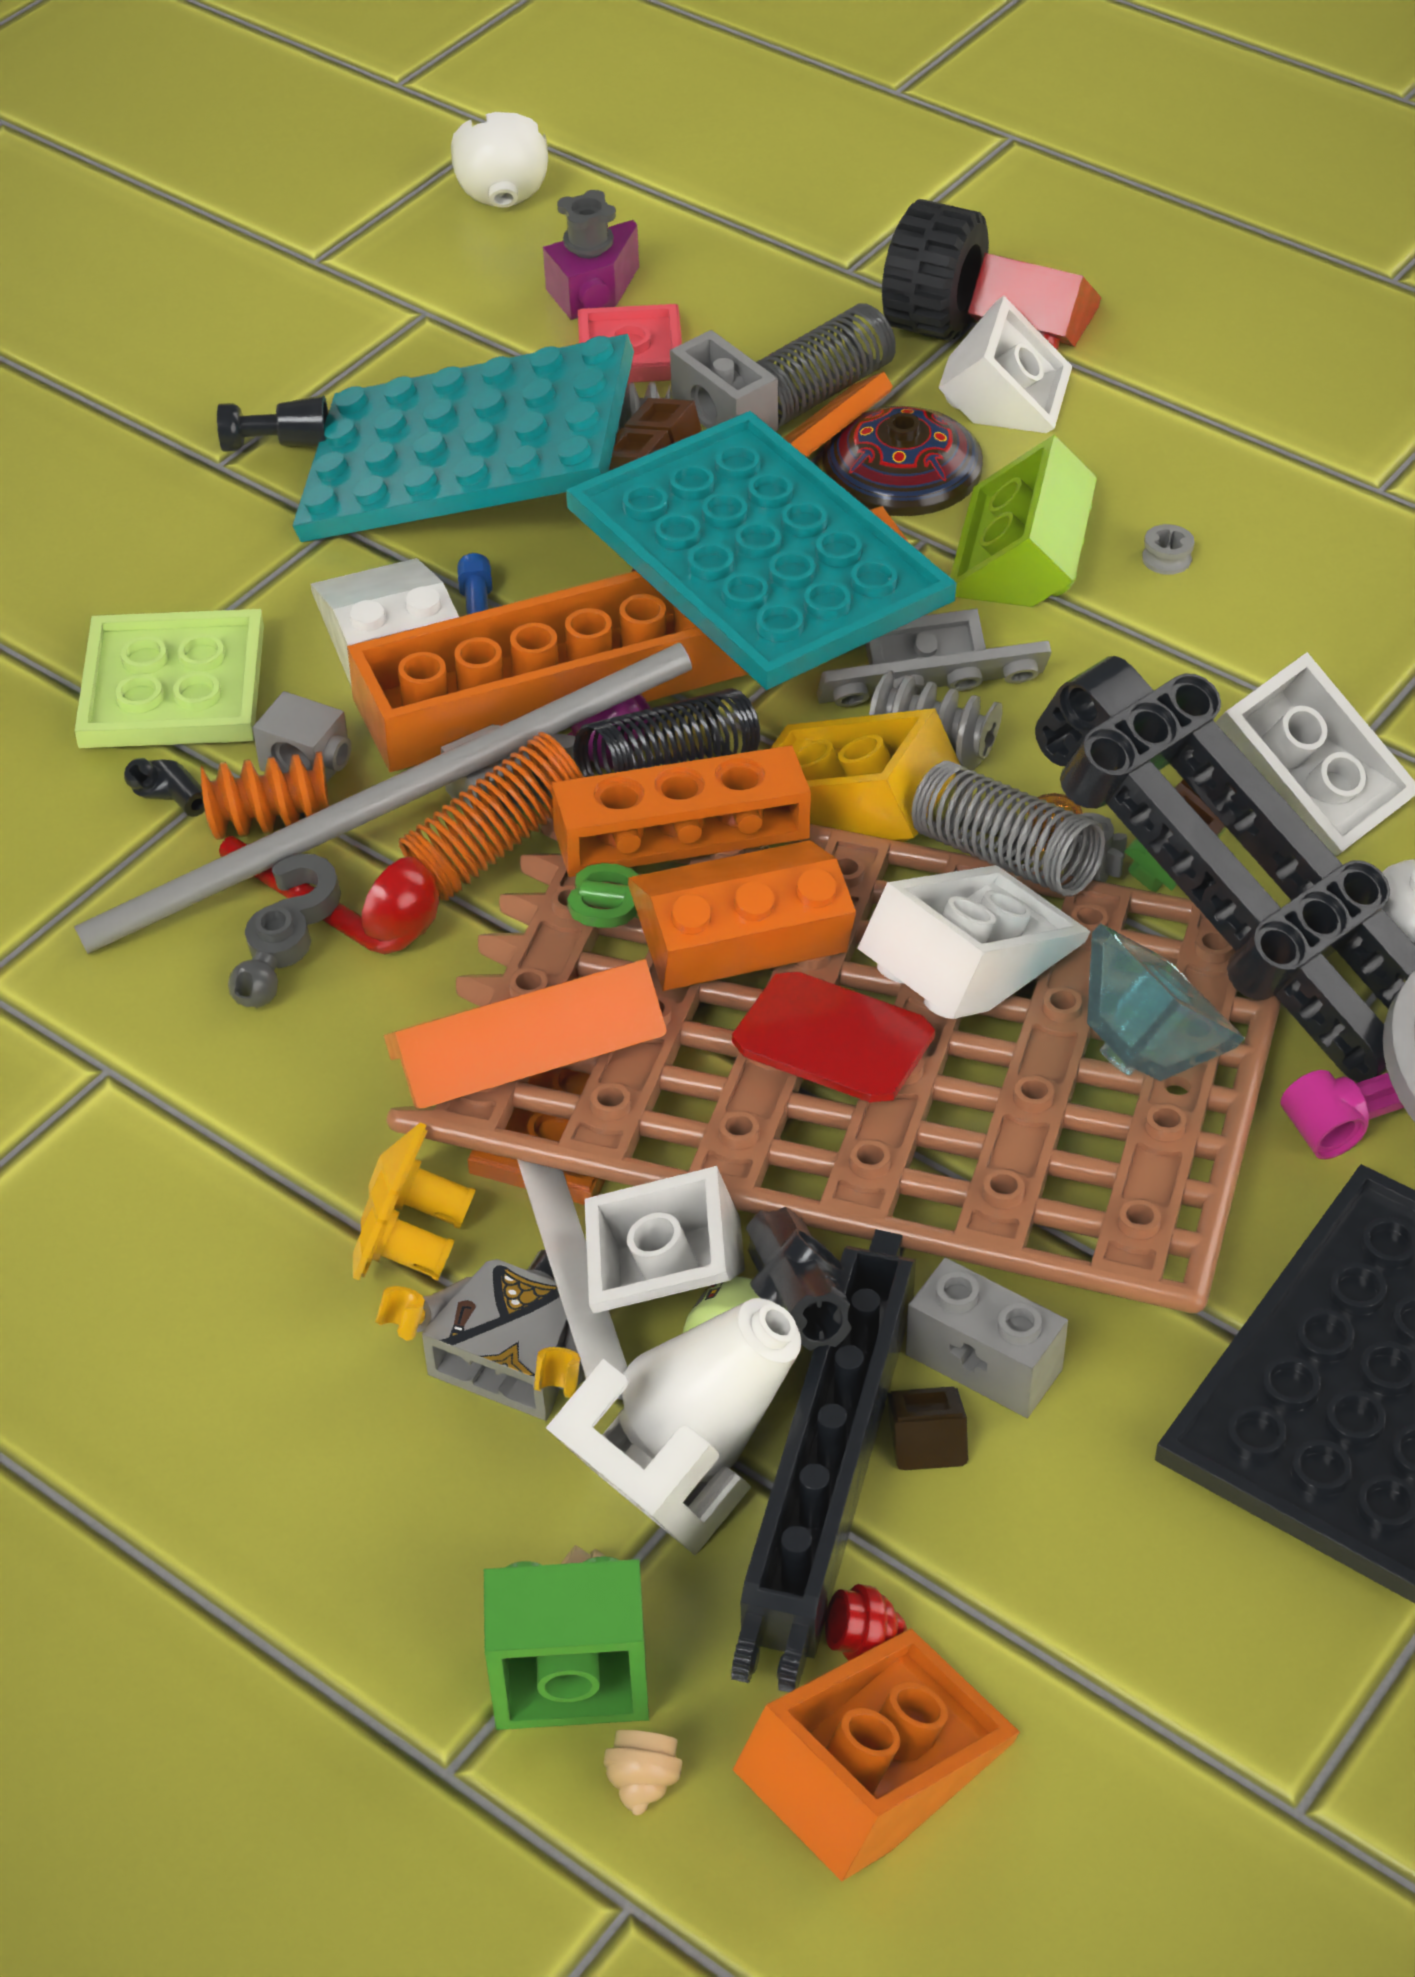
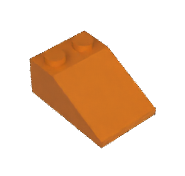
M910 1628L766 1704L733 1771L842 1882L895 1849L1015 1742L1020 1731Z

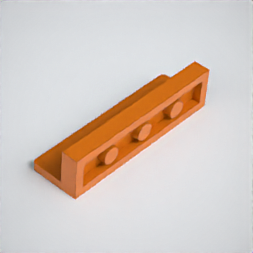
M643 959L383 1036L390 1060L401 1059L413 1104L416 1108L421 1109L662 1037L666 1034V1026L647 961Z

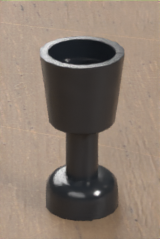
M321 395L278 403L276 414L243 416L241 408L234 403L218 404L217 430L221 450L228 452L241 449L244 445L245 437L278 435L279 443L282 446L317 448L319 442L326 439L324 425L329 413L326 397Z

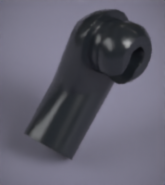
M136 758L125 768L124 780L138 796L145 799L174 800L191 817L201 815L205 811L202 787L185 767L177 761L164 759L149 761L146 758Z

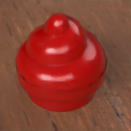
M856 1584L850 1590L839 1589L833 1594L829 1602L825 1620L827 1644L831 1650L842 1652L849 1661L907 1630V1625L902 1616L895 1612L890 1600L875 1587Z

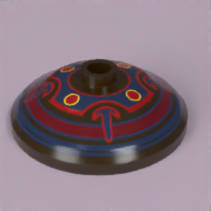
M889 406L866 411L829 439L823 450V472L869 510L883 506L891 516L925 515L951 507L962 501L973 491V487L978 484L982 474V450L973 434L953 418L938 411L922 407Z

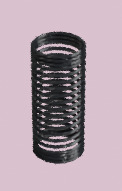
M729 688L582 725L574 741V762L584 777L595 776L589 760V740L594 730L596 732L593 739V760L598 775H603L597 754L599 734L602 736L601 754L607 774L612 773L606 753V743L611 752L614 773L641 769L643 767L661 766V764H674L679 761L687 762V758L689 761L695 760L696 757L700 760L704 759V755L712 758L713 752L716 757L737 754L739 740L735 720L728 707L721 700H725L732 707L739 720L743 744L741 753L758 750L760 724L751 701L741 691ZM719 706L723 708L731 724L734 737L733 752L730 750V735L727 724L719 711ZM685 715L688 717V724L684 719ZM676 718L679 719V726L676 722ZM668 720L671 722V729L667 724ZM719 720H720L721 725H722V728H723V732H724V735H725V741H724V739H723V737H722V734H721V730H720V726H719ZM659 722L662 724V731L659 728ZM701 723L704 727L705 734L708 740V749L703 740ZM650 725L654 727V735L650 729ZM692 725L696 731V735L698 738L699 750L695 743ZM642 727L645 729V737L641 731ZM633 729H634V730L636 731V733L638 734V739H637V740L635 739V737H634V735H633V733H632V732H633ZM684 729L689 739L691 753L686 744ZM675 730L678 734L679 741L682 747V754L678 748ZM624 732L628 735V743L624 737ZM667 734L669 736L671 746L673 749V756L669 748ZM658 736L661 740V744L664 750V757L661 752ZM650 740H651V742H652L653 749H654V752H655V758H654V756H653V754H652V749H651ZM641 742H642V744H643L644 751H645V754H646V760H645V757H644V754H643V749H642ZM633 746H634V749H635V753H636V756H637L638 763H637V761H636V759H635Z

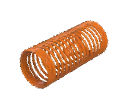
M539 732L538 736H533V739L527 741V746L519 747L518 753H511L510 759L502 760V766H494L493 772L485 773V779H476V785H469L467 792H459V799L452 798L450 805H442V812L435 811L433 818H425V825L418 824L416 825V831L411 830L409 834H404V838H399V847L404 857L413 856L419 859L435 875L441 900L449 901V897H454V893L462 891L461 881L464 884H471L470 875L479 878L478 868L482 871H488L487 862L489 864H496V856L505 858L504 849L506 851H513V843L522 845V837L530 838V830L539 832V824L547 825V817L553 819L552 799L540 786L531 770L540 778L551 794L552 782L584 777L569 753L551 735L546 732ZM524 751L528 753L530 760L524 756ZM515 758L520 760L522 767L515 762ZM507 764L511 766L513 773L507 769ZM498 771L503 773L505 780L498 775ZM490 777L495 780L497 787L490 782ZM523 777L536 790V792L539 794V796L546 804L548 810L540 803V801L532 793V791L524 781ZM481 784L486 786L488 793L482 789ZM515 784L531 801V803L539 813L540 817L528 805V803L525 801V799L522 797V795L516 788ZM472 791H475V792L478 793L479 798H480L481 801H479V800L473 795V792H472ZM507 791L513 796V798H514V799L517 801V803L521 806V808L524 810V812L526 813V815H527L528 818L530 819L531 823L526 819V817H525V816L521 813V811L517 808V806L514 804V802L512 801V799H511L510 796L508 795ZM464 797L469 799L473 808L465 803ZM500 800H501V801L508 807V809L512 812V814L515 816V818L517 819V821H518L519 824L521 825L522 829H521L520 826L513 820V818L509 815V813L506 811V809L504 808V806L502 805V803L500 802ZM455 803L461 806L464 815L457 810ZM492 807L503 818V820L506 822L512 833L501 822V820L498 818ZM447 810L452 812L456 822L448 816ZM484 814L489 818V820H490V821L493 823V825L497 828V830L499 831V833L501 834V836L504 838V840H503V839L497 834V832L493 829V827L490 825V823L488 822V820L486 819V817L484 816ZM438 816L444 819L448 829L440 823ZM475 820L479 823V825L483 828V830L488 834V836L490 837V839L492 840V842L495 844V846H494V845L489 841V839L485 836V834L482 832V830H481L480 827L477 825V823L475 822ZM430 823L436 827L440 837L431 829ZM421 830L427 833L432 844L423 837ZM469 830H470V831L473 833V835L478 839V841L481 843V845L483 846V848L485 849V851H484V850L481 848V846L477 843V841H476V840L474 839V837L471 835V833L469 832ZM463 840L468 844V846H469V847L471 848V850L474 852V854L476 855V857L472 854V852L469 850V848L465 845V843L463 842ZM455 847H456V848L458 849V851L462 854V856L464 857V859L460 856V854L457 852V850L455 849Z

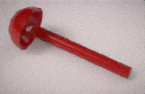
M228 836L221 843L219 854L223 857L247 844L234 836ZM413 856L400 858L389 865L373 883L366 896L362 916L339 902V905L332 914L322 921L370 951L386 955L404 950L420 935L424 934L436 918L440 894L435 875L419 859ZM272 868L253 876L286 898L308 894L315 888L313 885L305 883L285 891L277 888Z

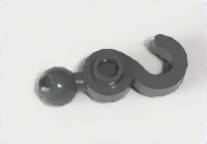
M297 854L284 858L272 867L277 888L285 891L305 883L314 884L316 887L308 894L284 899L264 907L249 919L245 928V936L253 958L238 964L230 973L228 981L229 993L237 1004L261 1008L269 1004L276 996L278 987L277 974L274 970L291 966L301 960L309 951L311 944L307 925L318 923L325 919L339 905L341 897L339 882L334 866L327 859L315 854Z

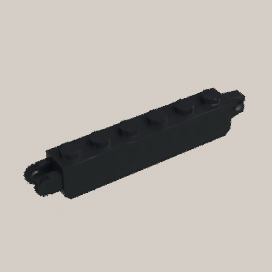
M876 1229L869 1250L846 1246L843 1250L840 1263L845 1271L837 1281L850 1303L848 1322L852 1329L837 1347L826 1345L819 1346L813 1350L744 1580L740 1602L741 1631L732 1661V1680L750 1683L752 1674L756 1672L761 1647L783 1651L785 1653L781 1655L777 1669L778 1690L789 1693L799 1687L807 1657L815 1659L826 1620L828 1605L836 1584L906 1331L908 1305L914 1298L916 1259L903 1257L905 1248L901 1247L903 1235Z

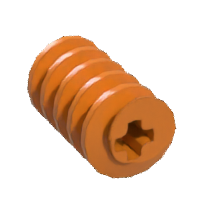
M322 751L316 752L312 770L305 768L298 754H292L288 772L285 773L280 769L275 757H268L264 775H258L251 760L247 759L243 762L240 778H234L227 763L221 762L216 780L210 781L201 765V786L206 820L213 836L217 840L225 838L229 821H232L240 837H247L249 835L253 818H256L264 834H271L274 830L276 817L279 815L287 827L299 821L301 813L308 817L329 807Z

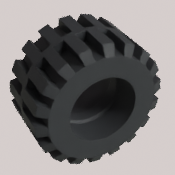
M918 199L908 207L893 234L883 271V312L891 327L949 341L958 337L961 331H963L971 318L968 310L984 255L989 253L988 229L986 219L981 212L924 199Z

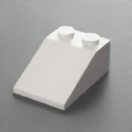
M417 558L311 583L313 597L350 685L351 677L347 646L459 617L444 583Z
M1308 652L1225 711L1215 722L1336 856L1415 796L1414 779Z
M993 865L887 882L857 949L878 963L877 969L882 975L895 982L906 984L925 998L924 1004L929 1010L948 1019H957L990 1011L1085 943L1091 931L1002 868Z

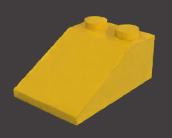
M935 708L786 725L770 747L771 749L793 746L811 790L810 824L900 842L914 839L919 833L914 828L911 812L914 795L924 775L933 766L943 761H951L960 765ZM956 773L952 774L943 784L937 795L934 807L941 799L947 785L956 776ZM928 806L926 812V819L928 818Z

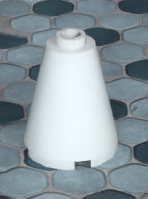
M762 1298L750 1299L636 1357L623 1372V1375L629 1379V1384L622 1392L624 1408L618 1413L621 1428L630 1442L654 1459L677 1429L686 1425L719 1452L717 1461L700 1482L711 1480L723 1466H727L730 1469L742 1454L800 1352L801 1337L793 1317L785 1308L770 1300Z

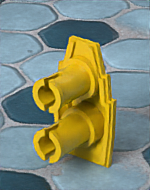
M421 1122L379 1156L369 1183V1198L361 1217V1233L353 1251V1278L360 1281L361 1276L365 1278L372 1260L379 1262L381 1256L432 1277L431 1279L439 1280L455 1240L443 1238L398 1219L400 1212L396 1211L395 1208L402 1210L403 1206L406 1205L460 1229L476 1189L472 1187L467 1188L420 1168L422 1161L415 1158L428 1131L425 1130L426 1124Z

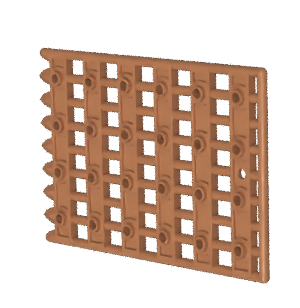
M547 817L548 823L547 825H541V833L557 841L553 819ZM810 824V839L785 843L794 844L811 840L837 858L856 910L847 952L765 969L773 971L768 983L775 973L801 972L838 986L897 997L895 1006L923 1015L935 1029V1038L893 1101L869 1103L858 1099L856 1105L798 1093L804 1078L743 1057L731 1042L734 1030L692 1021L700 1002L748 1012L764 989L722 980H713L662 991L650 951H648L645 959L665 1022L666 1034L656 1039L560 1067L591 1074L581 1095L529 1084V1076L439 1103L436 1106L421 1109L415 1106L394 1107L387 1114L386 1121L388 1126L397 1133L406 1134L421 1122L426 1124L425 1130H428L424 1139L630 1186H637L717 1166L735 1208L739 1211L757 1214L760 1210L771 1212L787 1207L802 1218L806 1226L871 1241L875 1230H882L903 1235L902 1248L1182 1312L1198 1313L1203 1311L1208 1302L1281 1002L1275 995L1266 1000H1253L1237 996L1238 990L1234 988L1229 980L1227 972L1228 961L1236 951L1190 899L1092 880L1082 891L1071 897L1062 896V894L1053 892L1049 888L1042 887L1040 884L1033 883L1031 880H1026L1022 876H1016L1013 872H1007L1037 894L1064 899L1061 911L1091 932L1085 943L1033 979L1037 981L1032 999L1011 995L990 1011L978 1013V1015L1023 1024L1017 1043L958 1031L962 1017L948 1019L939 1016L925 1006V998L906 984L888 979L878 971L877 967L850 961L857 944H860L869 924L867 918L872 905L878 904L887 882H889L883 880L889 864L935 874L993 866V864L970 855ZM770 845L667 862L691 865L768 849ZM562 854L521 855V872L549 885L546 893L500 894V911L528 925L525 933H488L479 935L478 951L507 968L504 974L458 976L456 978V993L460 997L481 1007L579 978V976L583 977L631 963L632 961L591 953L599 935L647 945L640 920L634 917L627 924L613 928H597L583 925L573 919L568 910L567 898L571 891L575 889L576 876L568 877ZM1070 875L1061 885L1069 883L1074 876ZM604 882V883L618 884V883H615V882ZM589 906V907L597 908V909H608V908H600V907ZM1130 912L1188 924L1184 940L1181 941L1124 929L1128 914ZM1116 953L1176 965L1172 982L1112 971ZM1103 995L1164 1007L1159 1026L1098 1013ZM1230 1021L1248 1025L1244 1043L1225 1040ZM1090 1038L1152 1051L1147 1069L1143 1070L1086 1058L1085 1054ZM681 1045L736 1057L728 1077L673 1066V1063ZM949 1055L1007 1067L1008 1071L1002 1088L942 1075ZM1219 1065L1237 1069L1233 1088L1214 1085ZM1076 1083L1138 1095L1134 1115L1131 1116L1071 1103ZM1173 1085L1180 1086L1186 1089L1187 1093L1174 1095L1165 1088ZM661 1090L717 1102L709 1123L652 1110ZM933 1100L993 1113L987 1134L926 1121ZM515 1108L569 1120L559 1142L505 1130ZM1207 1110L1226 1114L1221 1135L1202 1131ZM791 1118L845 1130L846 1134L839 1152L780 1140L787 1119ZM1062 1129L1126 1142L1120 1163L1057 1150ZM644 1136L697 1148L689 1171L632 1158L640 1137ZM917 1146L977 1159L978 1162L971 1182L909 1168ZM1194 1157L1214 1161L1209 1182L1189 1178ZM769 1165L829 1178L821 1200L762 1188L761 1185ZM1048 1175L1112 1189L1106 1212L1041 1198ZM900 1194L962 1208L955 1231L892 1217ZM1182 1205L1202 1209L1196 1232L1176 1228ZM1033 1224L1098 1238L1092 1262L1027 1248ZM1169 1254L1189 1259L1183 1283L1163 1278Z

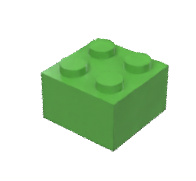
M600 1556L590 1558L583 1563L552 1565L521 1561L512 1563L504 1568L484 1569V1649L496 1730L649 1720L639 1559L618 1560L613 1557Z

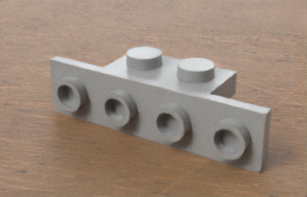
M978 609L925 615L865 643L869 665L824 671L819 682L817 697L819 704L834 701L837 706L842 707L861 704L873 696L879 681L888 670H893V688L898 689L906 675L914 676L916 695L921 694L928 682L936 683L937 687L948 686L949 689L953 688L958 691L969 690L979 686L983 681L1005 678V681L1008 683H1022L1032 680L1039 673L1044 672L1052 653L1050 642L1040 641L986 649Z

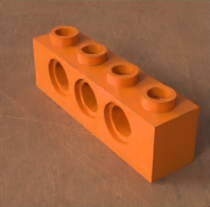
M792 745L552 782L554 832L568 877L576 876L578 872L587 866L601 863L619 864L629 868L810 839L811 790Z

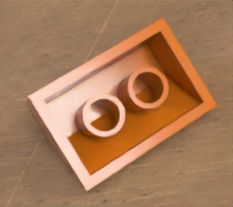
M811 840L628 878L631 896L662 991L847 952L856 916L853 901L837 858Z

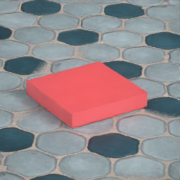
M678 304L578 309L579 343H584L597 336L609 338L628 334L634 349L628 382L671 380L670 350L682 344Z

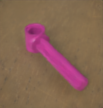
M1327 1070L1313 1071L1293 1082L1283 1093L1280 1101L1282 1109L1319 1159H1331L1342 1155L1363 1138L1370 1119L1404 1108L1392 1086L1388 1073L1355 1083L1352 1079L1345 1076L1335 1079Z

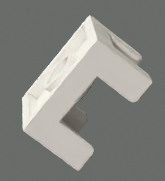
M602 1359L548 1424L546 1429L593 1472L696 1556L751 1486L736 1472H733L727 1466H723L711 1478L689 1507H687L683 1501L719 1457V1452L690 1427L683 1425L677 1429L654 1459H652L630 1442L621 1428L618 1416L602 1435L593 1427L629 1384V1379L605 1359Z

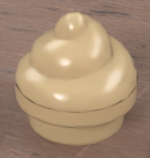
M617 1730L614 1748L605 1749L604 1765L607 1768L608 1780L615 1788L619 1789L621 1802L634 1815L644 1813L649 1803L661 1799L666 1793L667 1786L675 1784L680 1779L683 1761L675 1757L678 1741L676 1738L646 1731Z

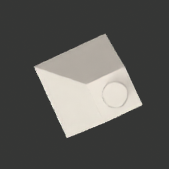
M1003 296L993 304L948 357L938 388L944 393L946 400L951 406L960 409L975 424L1048 433L1055 428L1072 365Z

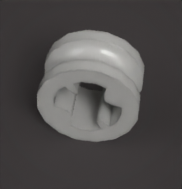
M1162 524L1154 526L1147 531L1144 539L1145 549L1142 553V560L1148 569L1156 573L1170 575L1181 573L1189 568L1192 562L1191 553L1194 549L1195 541L1194 536L1188 530L1176 525Z

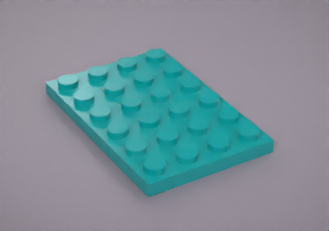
M628 334L609 338L597 336L584 343L560 348L555 346L544 347L535 353L511 358L500 356L490 359L486 363L462 368L455 366L446 367L437 373L413 378L402 376L388 383L364 388L353 386L340 393H335L324 425L326 439L318 444L292 525L299 540L306 542L565 493L568 488L608 472L634 355V349Z
M751 411L566 489L567 508L765 690L771 689L955 601L956 582Z

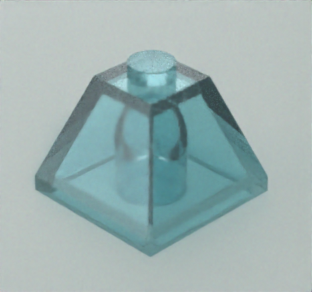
M1102 923L1092 932L1087 1024L1105 1042L1100 1048L1102 1055L1121 1072L1130 1076L1135 1070H1138L1162 1081L1237 1048L1245 1039L1168 959Z

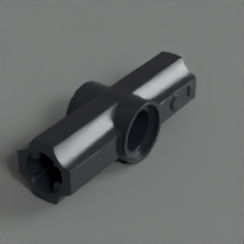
M787 1207L771 1212L760 1210L746 1227L750 1235V1244L747 1251L758 1270V1274L750 1282L752 1289L760 1298L770 1300L782 1306L791 1314L800 1333L801 1345L809 1351L819 1346L829 1345L837 1347L852 1329L848 1322L850 1303L837 1281L845 1271L843 1265L825 1246L812 1237L803 1219Z

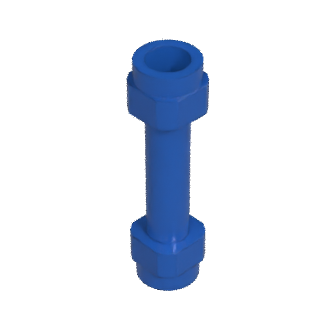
M478 553L467 554L459 560L457 573L459 593L465 596L466 613L469 615L489 609L488 594L491 593L493 588L491 566L488 558Z

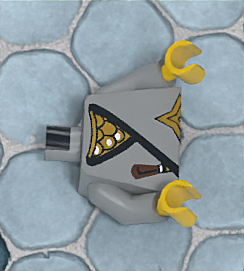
M541 1250L537 1253L527 1270L498 1259L487 1261L473 1277H466L429 1296H422L417 1291L402 1286L387 1287L383 1291L375 1322L379 1325L386 1323L398 1324V1336L406 1341L413 1340L416 1332H423L422 1339L429 1376L545 1421L552 1412L559 1390L564 1389V1396L571 1398L577 1391V1386L586 1380L580 1362L581 1357L574 1343L546 1250Z

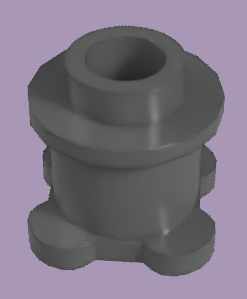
M588 190L583 195L575 197L566 196L558 200V212L567 217V231H565L563 236V243L566 249L581 258H595L612 246L614 238L612 231L608 228V222L615 219L616 209L613 205L607 204L604 192Z

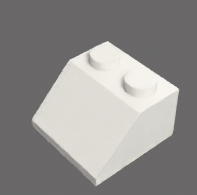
M717 1166L584 1199L589 1306L593 1314L727 1282L745 1270L740 1216Z

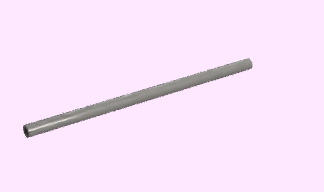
M680 642L88 919L74 926L87 954L94 952L268 870L286 857L304 853L495 763L511 753H516L519 751V747L527 746V741L533 739V736H538L539 732H546L552 736L692 670L690 658Z

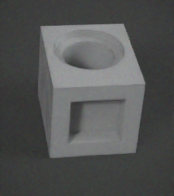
M285 691L280 694L252 727L259 768L264 772L268 757H275L282 772H288L292 754H298L305 768L312 770L316 752L322 751L326 781L328 782L336 771H341L346 766L351 754V741L347 735L344 711Z

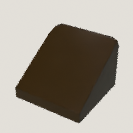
M952 1386L897 1390L888 1393L887 1403L894 1455L899 1469L917 1470L959 1467L967 1463V1417L958 1388Z

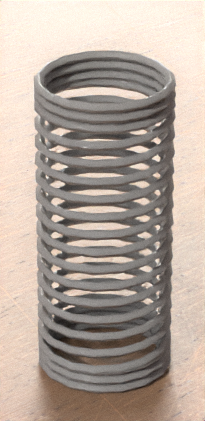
M943 761L933 766L924 775L913 798L911 815L914 828L919 834L928 836L938 842H943L945 845L959 849L963 853H969L972 857H978L989 864L997 865L1007 872H1013L1016 876H1022L1024 879L1049 888L1053 892L1062 894V896L1071 897L1082 891L1092 881L1099 869L1104 854L1105 838L1103 828L1098 821L1074 814L1073 811L1065 810L1064 807H1057L1054 803H1047L1046 800L1038 799L1037 796H1031L1027 792H1021L1019 789L1012 788L1010 785H1004L1001 781H994L993 778L985 777L984 774H977L975 771L968 770L966 767L954 762ZM956 773V776L947 785L941 796L937 809L936 826L933 827V808L937 795L947 779ZM956 784V790L949 802L946 815L941 821L946 798L952 787ZM977 787V793L974 795L972 799V793L974 789ZM986 791L985 798L980 804L981 795ZM993 795H995V796H994V801L992 802V804H991L990 807H989L990 799L992 798ZM1003 799V804L997 813L998 804ZM1012 802L1011 810L1006 816L1007 807ZM927 806H928V818H927V822H928L929 829H928L927 824H926ZM1021 806V808H1020V813H1019V815L1017 816V818H1016V820H1015V822H1014V824H1013V821H1014V819H1015L1016 811H1017L1018 808ZM1029 811V817L1027 818L1023 828L1021 829L1022 824L1024 822V816ZM1038 815L1037 822L1029 835L1033 819ZM964 817L963 826L959 829V823ZM1047 819L1046 826L1038 839L1035 852L1030 857V851L1037 841L1042 823ZM973 820L972 829L967 833L968 826ZM983 822L980 834L976 836V831ZM1056 823L1055 830L1047 843L1045 853L1039 861L1040 852L1046 844L1051 827ZM992 825L989 837L985 840V834ZM1088 827L1090 838L1084 862L1071 881L1062 886L1061 883L1074 872L1082 859L1088 839ZM1001 828L998 840L994 843V837ZM1083 829L1082 842L1076 859L1069 870L1060 878L1061 871L1066 867L1073 855L1079 832ZM1010 831L1008 841L1006 845L1003 847V840ZM1020 832L1016 847L1012 850V844ZM1029 835L1026 848L1024 852L1021 854V847ZM1034 861L1033 868L1030 869L1029 865ZM1043 865L1042 871L1039 872V868Z

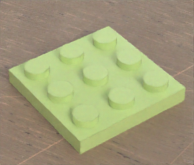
M261 609L91 616L75 724L78 748L254 741L252 727L256 721L264 632Z

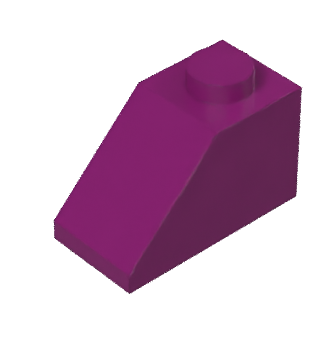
M634 220L608 227L613 233V244L607 251L595 258H581L565 248L563 241L543 247L546 290L570 320L578 318V309L617 306L639 268L638 225Z

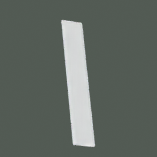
M517 1159L574 1343L581 1357L580 1362L585 1377L587 1379L602 1359H605L623 1374L627 1364L609 1310L593 1314L589 1306L586 1240L564 1173L560 1169ZM622 1394L617 1399L623 1400Z

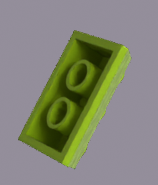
M1052 435L973 487L950 578L956 582L957 598L1033 607L1051 595L1053 597L1062 595L1075 582L1081 548L1085 542L1084 535L1087 521L1093 506L1092 499L1097 477L1055 435Z

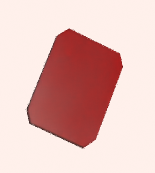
M801 972L775 973L732 1033L731 1042L743 1057L870 1103L893 1101L935 1038V1029L921 1014Z

